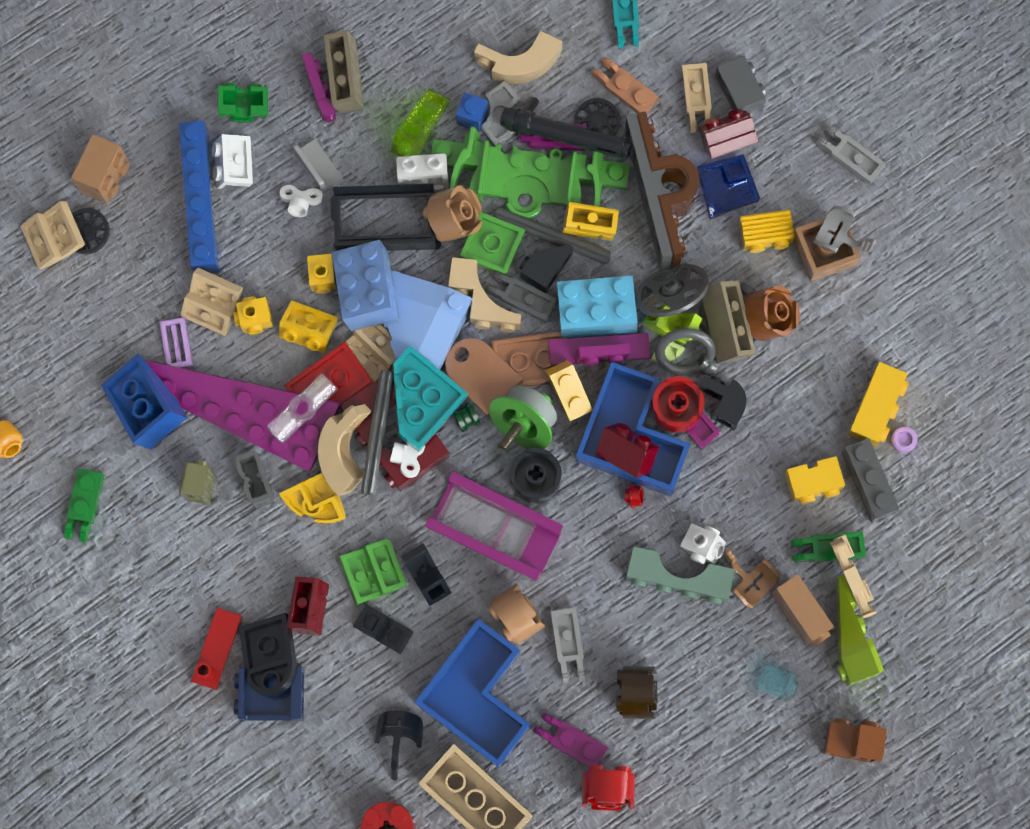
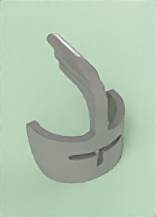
M834 206L830 209L813 242L835 254L843 243L859 251L870 252L876 243V238L864 237L862 242L847 237V232L857 213L842 206ZM842 222L843 225L840 231L838 232L833 244L830 245L829 243L833 237V234L829 233L828 231L835 233L839 224Z

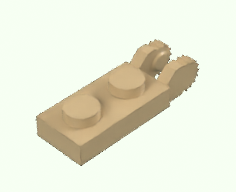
M707 63L682 65L681 68L690 133H696L697 130L695 114H704V124L707 119L711 118L712 106Z

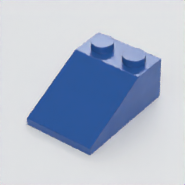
M136 354L101 385L133 444L152 449L187 419L175 396L139 354Z

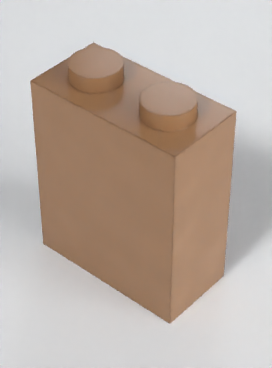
M798 574L775 589L772 597L806 647L811 643L816 647L831 636L829 631L834 627Z

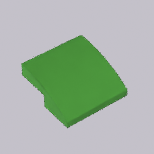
M389 538L366 545L363 549L341 555L338 558L355 606L407 586Z

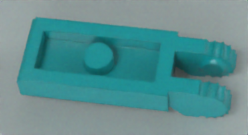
M612 0L614 29L617 32L618 48H624L623 29H632L631 41L633 47L639 46L637 0Z

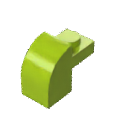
M665 304L655 309L662 310L669 308ZM678 313L666 317L646 315L642 325L663 337L668 332L680 328L699 330V325L703 318L695 313ZM682 338L673 342L685 345L687 341H692L693 339Z

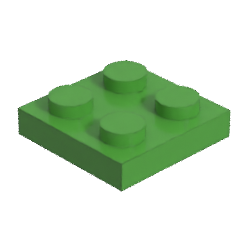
M481 212L479 213V221L482 220L481 228L477 233L468 236L460 258L477 260L478 266L507 276L525 235V229Z

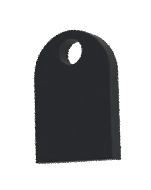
M287 613L239 627L246 681L254 691L264 696H276L283 693L290 687L296 676L295 648L292 630L287 628L289 616ZM272 676H277L276 685L268 688L269 679Z

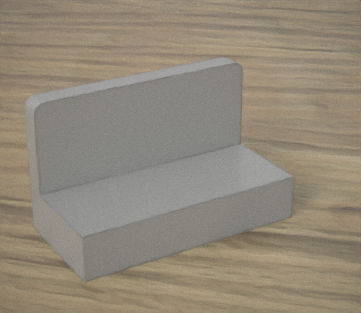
M316 139L302 148L298 144L293 146L295 155L322 194L343 181L342 176Z

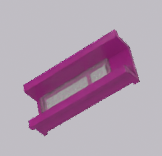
M452 472L448 479L449 485L433 517H429L425 527L534 581L539 580L561 536V530L564 525Z

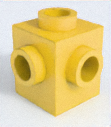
M254 296L246 297L241 300L242 302L236 303L237 311L233 312L236 327L241 326L244 333L255 335L262 333L263 329L273 327L270 307L266 297L258 299Z

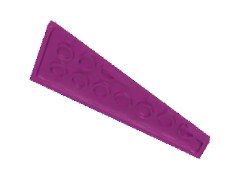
M145 360L175 396L182 409L307 471L312 470L318 457L319 438L324 425L330 417L337 415L342 404L338 401L321 399L316 396H307L293 391H284L271 388L270 386L224 378L219 375L201 373L196 370L183 369Z

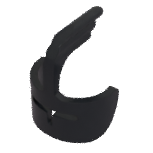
M393 710L383 712L379 716L375 743L379 744L380 739L385 736L394 737L391 756V779L396 781L398 779L400 739L407 737L416 742L417 747L421 748L423 721L416 714ZM399 719L401 720V726H403V727H387V726H397Z

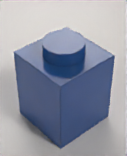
M464 92L456 113L457 125L469 129L472 126L480 132L488 113V100Z

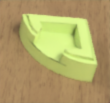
M671 342L665 350V356L672 362L683 354L685 348L675 342ZM654 352L651 361L657 362Z

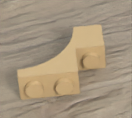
M452 257L448 287L467 296L473 295L470 314L471 325H475V328L482 330L497 327L500 328V331L509 333L521 330L522 315L501 308L484 292L478 278L477 260Z

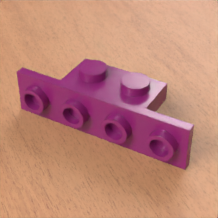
M648 333L548 340L551 366L558 365L566 360L572 364L592 366L599 364V362L619 364L626 360L651 358Z

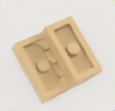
M59 201L44 214L36 213L20 226L38 269H44L57 263L85 245L66 201Z
M197 268L193 272L189 293L184 298L181 317L226 336L234 319L233 312L237 310L236 303L240 301L243 287Z
M381 324L355 330L353 336L346 341L374 382L379 379L381 370H391L393 363L396 361L390 345L392 340L390 333Z

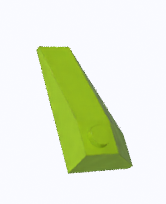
M839 576L836 579L838 662L840 664L837 667V671L841 681H846L847 686L875 677L884 672L872 638L866 639L864 635L866 634V624L863 617L859 614L856 615L854 612L857 609V605L845 576Z

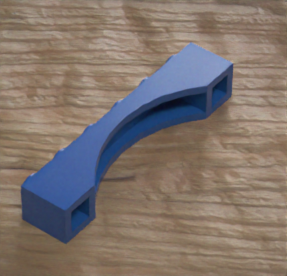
M204 120L179 123L191 268L193 271L200 268L209 273L220 272L211 198L208 129Z

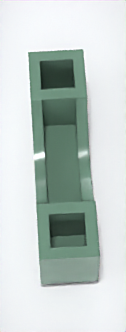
M633 546L626 580L631 581L630 584L636 587L645 588L647 584L656 586V591L671 594V590L682 592L681 596L684 598L696 599L699 596L707 598V603L722 605V602L727 603L729 600L735 569L709 564L696 577L679 578L670 574L664 568L659 552Z

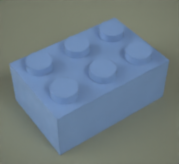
M376 240L332 252L342 320L348 328L354 331L399 319L389 255L382 242Z

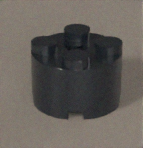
M529 448L513 460L510 468V481L514 493L520 499L533 504L543 503L551 500L560 488L561 466L554 455L548 450ZM534 471H538L539 476H541L537 481L532 480V476H530L534 474Z

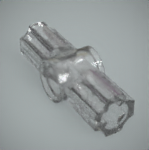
M321 373L299 396L294 397L290 401L289 406L267 428L281 443H284L304 422L313 418L315 412L338 388ZM307 402V412L299 415L297 413L298 404Z

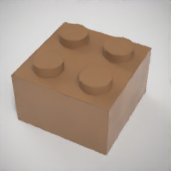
M92 134L71 179L81 194L108 204L110 199H113L118 192V182L121 176L124 177L128 172L129 160L120 145Z
M826 218L800 226L794 230V243L810 282L855 267L861 259L859 251L845 243L840 245L835 254L813 242ZM842 222L839 224L835 233L828 231L829 233L833 234V237L829 243L830 245L833 244L838 232L840 231L843 225ZM849 229L847 232V237L853 239Z

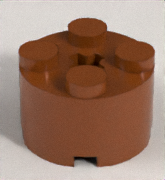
M774 286L751 292L743 297L746 318L752 337L760 341L789 336L792 334L791 331L797 328L800 319L799 306L797 301H793L789 294L792 293L789 289L783 286Z

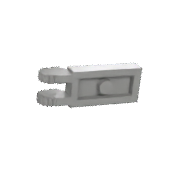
M828 126L825 130L826 134L834 141L839 142V144L835 147L821 137L816 141L818 147L824 152L831 154L832 158L871 185L886 163L847 134L844 135L834 127Z
M575 607L551 611L557 659L561 666L563 684L569 683L570 677L566 662L576 661L577 678H579V681H584L585 675L582 662L584 655L577 609Z

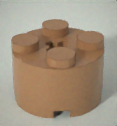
M462 185L434 193L430 197L427 206L423 209L424 217L429 221L437 240L440 242L452 241L475 234L482 225V220L479 221V213L482 212L480 201L473 190L470 188L465 189Z
M516 583L492 599L488 609L496 620L502 621L505 625L502 631L510 642L521 644L546 626L543 622H538L542 618L526 595H522L521 587Z

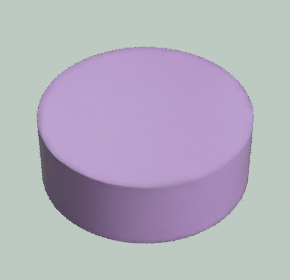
M899 427L891 436L892 447L900 453L910 452L917 444V434L910 427Z

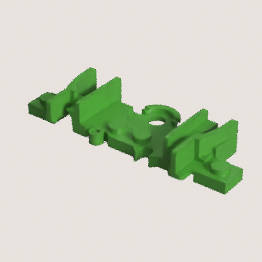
M472 126L470 132L465 134L464 143L433 139L431 154H446L447 168L453 169L450 188L458 185V178L462 170L475 171L469 188L477 195L480 202H483V196L508 199V203H506L507 209L526 218L538 215L542 210V204L564 206L566 208L569 202L581 204L580 185L594 186V206L598 207L600 206L602 187L627 190L630 164L604 161L602 153L594 152L592 165L588 164V167H586L587 155L577 154V151L573 152V157L567 156L562 160V151L560 149H553L550 152V158H548L545 153L519 150L513 145V151L510 154H504L501 151V143L496 147H492L489 140L480 142V134ZM522 194H529L532 197V204L528 207H522L518 204V197Z

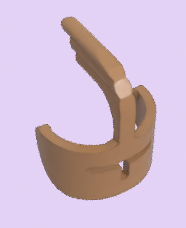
M728 550L724 556L729 566L735 569V572L742 578L741 583L731 592L748 608H753L780 579L778 572L765 558L751 573L747 574L736 562L737 558L731 550ZM760 574H763L761 579L755 584L760 590L758 591L754 587H752L747 593L744 594L743 591Z

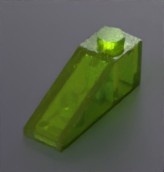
M429 88L396 130L390 152L400 157L419 155L446 111L451 99Z

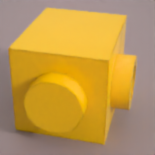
M332 254L307 256L309 285L312 292L316 291L317 294H327L331 290L337 289Z

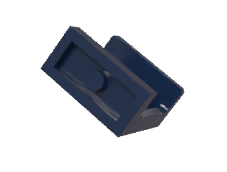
M297 666L296 676L290 687L276 696H264L254 691L246 681L245 667H239V673H235L234 677L235 689H239V698L234 700V715H238L240 721H304V668L302 666ZM272 676L269 679L268 688L276 685L277 676Z

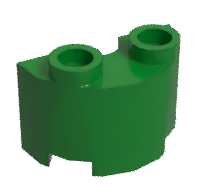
M235 83L218 85L219 117L230 116L231 122L240 123L254 122V117L257 116L265 119L268 116V87H262L260 84H249L246 89L237 88Z

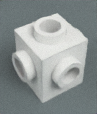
M691 523L680 547L691 555L690 558L693 561L702 565L705 562L715 565L724 553L726 542L719 536L720 532L710 526H706L704 529Z

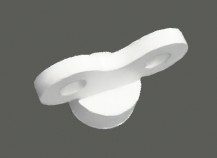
M286 185L280 189V198L284 202H289L288 212L294 217H305L309 205L316 206L323 200L322 192L316 188L300 191L295 186Z
M395 442L390 462L401 464V473L405 477L413 478L420 471L417 457L424 452L425 445L417 452L408 443L405 445ZM407 466H412L414 470H408Z

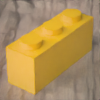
M882 362L878 363L848 436L859 441L869 438L874 447L880 441L885 442L890 428L886 427L889 418L894 420L899 409V405L896 404L898 396L903 397L909 385V382L905 381L908 373Z

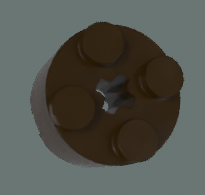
M624 666L623 670H617V685H620L621 696H617L616 709L619 715L623 716V719H656L655 713L652 712V710H657L658 686L657 681H654V675H652L657 674L656 666Z

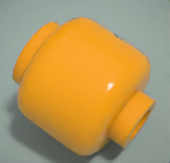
M1 420L0 458H11L21 450L23 437L12 422Z

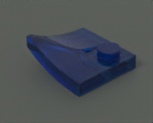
M744 154L697 166L699 182L710 219L759 202L760 196Z

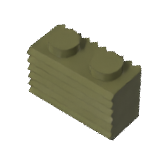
M193 460V463H185L179 493L186 501L206 505L212 503L210 500L213 498L211 495L214 494L212 490L215 489L213 485L216 484L214 480L217 477L212 472V467L208 466V462Z

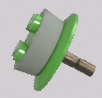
M517 385L510 389L507 396L496 397L490 403V417L495 426L505 435L498 444V448L507 450L513 442L528 449H545L552 441L550 428L557 421V414L549 396L531 388Z

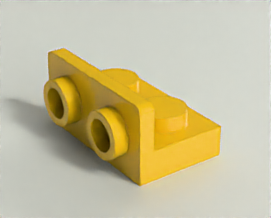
M291 300L280 320L279 337L287 342L296 343L312 351L324 354L327 350L328 340L337 325L338 317Z

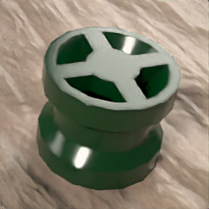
M470 401L465 403L463 408H457L453 413L462 433L467 431L468 427L472 425L478 426L481 424Z

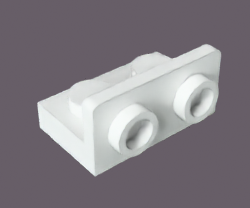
M222 134L213 142L211 150L212 156L215 157L213 180L216 181V188L222 189L225 185L250 187L253 184L250 136Z
M446 154L397 157L398 185L433 183L435 192L449 189Z

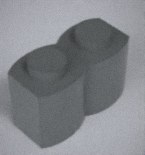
M252 450L236 456V468L244 480V492L247 499L256 509L272 504L274 502L273 489L266 479V469L259 455Z

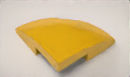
M322 472L279 493L282 500L293 512L299 516L305 514L315 518L314 522L334 523L346 519L340 496L332 490Z

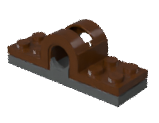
M646 111L639 112L638 115L636 113L626 115L624 132L628 142L632 143L630 156L659 269L662 270L670 266L679 265L681 258H684L685 243L682 236L678 237V217L687 215V212L694 205L699 185V174L695 165L685 157L678 154L660 157L659 143L654 142L653 133H655L652 118H647ZM674 182L681 186L682 189L671 193V191L663 187V183Z

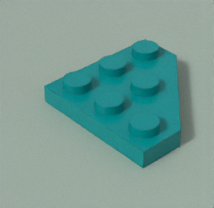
M409 345L393 363L399 437L419 452L468 397V393Z

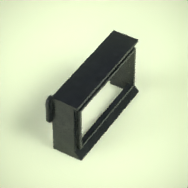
M433 183L333 187L334 196L331 198V219L334 221V246L336 251L380 240L387 251L438 250L441 248V242L437 240L429 221V234L341 237V200L428 197L429 201L430 197L435 193Z

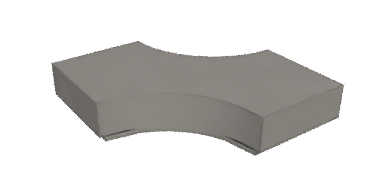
M505 80L485 94L490 105V114L487 121L482 125L481 131L494 147L500 143L503 144L516 134V132L507 131L505 127L500 125L504 108L515 107L520 102L518 95Z

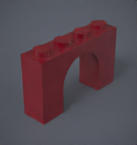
M394 377L389 408L396 404ZM378 380L341 405L343 412L352 405L355 407L363 404L371 410V413L356 428L358 433L354 435L363 448L366 445L368 446ZM435 433L425 444L424 452L417 457L420 465V471L417 476L413 478L405 477L400 470L401 464L390 462L393 450L387 449L382 446L379 467L382 466L387 474L384 475V478L390 487L394 488L396 486L401 492L448 459L450 454ZM407 466L408 470H414L412 466Z

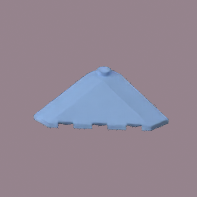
M391 270L399 319L382 324L384 329L388 328L392 338L390 345L395 359L397 360L410 345L440 370L471 311L472 298L449 287Z

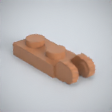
M604 57L601 63L614 74L611 79L597 68L591 72L593 77L604 85L607 91L637 114L644 111L647 114L659 100V96L624 69L619 68L607 57Z

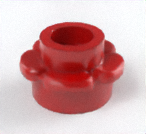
M634 483L630 485V489H625V502L630 504L632 509L636 508V506H643L644 502L642 486H634Z

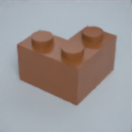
M835 718V722L828 723L823 755L874 764L883 761L887 729L880 728L881 723L865 721V723L854 726L850 725L851 720Z

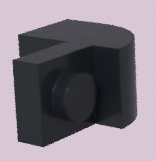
M705 376L700 385L701 391L720 401L712 419L735 431L746 408L744 389L734 379H732L729 387H726L721 379L711 376V378Z
M423 543L401 556L429 606L452 593Z

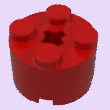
M674 376L666 379L657 387L652 399L651 411L656 424L660 428L673 433H681L694 428L703 412L704 395L701 389L687 377ZM676 400L680 401L679 403L682 405L680 409L675 408L674 402Z
M601 765L589 766V770L582 774V807L586 808L587 804H592V810L621 811V805H628V810L635 808V774L631 773V767L617 766L615 770H605V767Z
M381 802L372 806L365 812L360 829H381L385 827V822H389L395 829H415V823L411 814L404 807L393 802Z

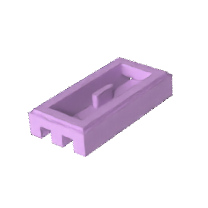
M181 317L160 321L166 364L178 368L193 367L186 319ZM176 324H180L186 357V361L183 362ZM166 326H171L177 363H172Z

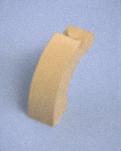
M540 31L532 47L521 55H502L478 43L474 51V58L480 67L487 70L492 69L493 80L498 82L505 80L508 84H521L533 81L551 69L562 51V41Z
M365 404L355 407L352 405L342 414L330 417L320 434L318 444L320 468L327 483L338 496L351 493L363 479L364 472L354 462L350 453V439L354 430L371 413V410Z

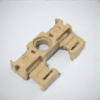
M844 534L833 539L834 541L830 542L861 615L863 618H867L876 614L874 608L867 604L874 600L865 578L861 579L853 561H848V558L855 555L846 535Z

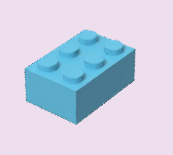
M633 276L557 282L561 339L637 333L638 322Z

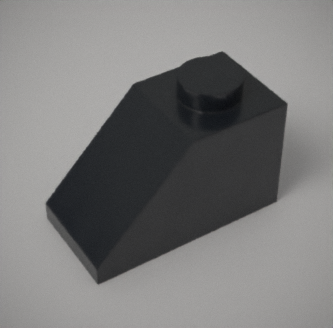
M568 244L534 251L531 257L526 256L519 267L521 279L536 289L547 293L573 255V247Z

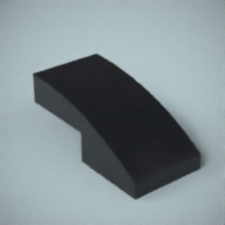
M367 604L353 625L360 632L400 655L414 633L409 628L390 619L387 615Z

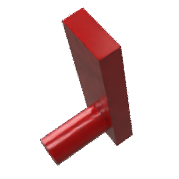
M220 608L216 609L191 682L214 690L218 689L242 620L241 615Z

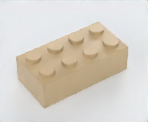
M455 744L450 747L418 783L467 829H522L533 817Z

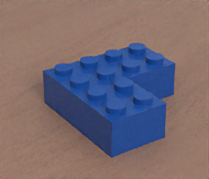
M611 362L577 451L576 462L672 496L690 443L643 427L660 379ZM616 423H624L631 428L630 430L637 434L648 436L651 438V442L659 446L649 474L635 478L595 455L605 427Z
M478 619L414 703L498 768L501 767L530 728V724L490 694L520 655V650Z

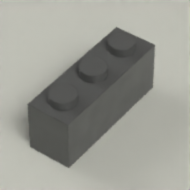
M868 438L845 447L842 451L843 458L871 523L894 515L899 510V506L870 439Z

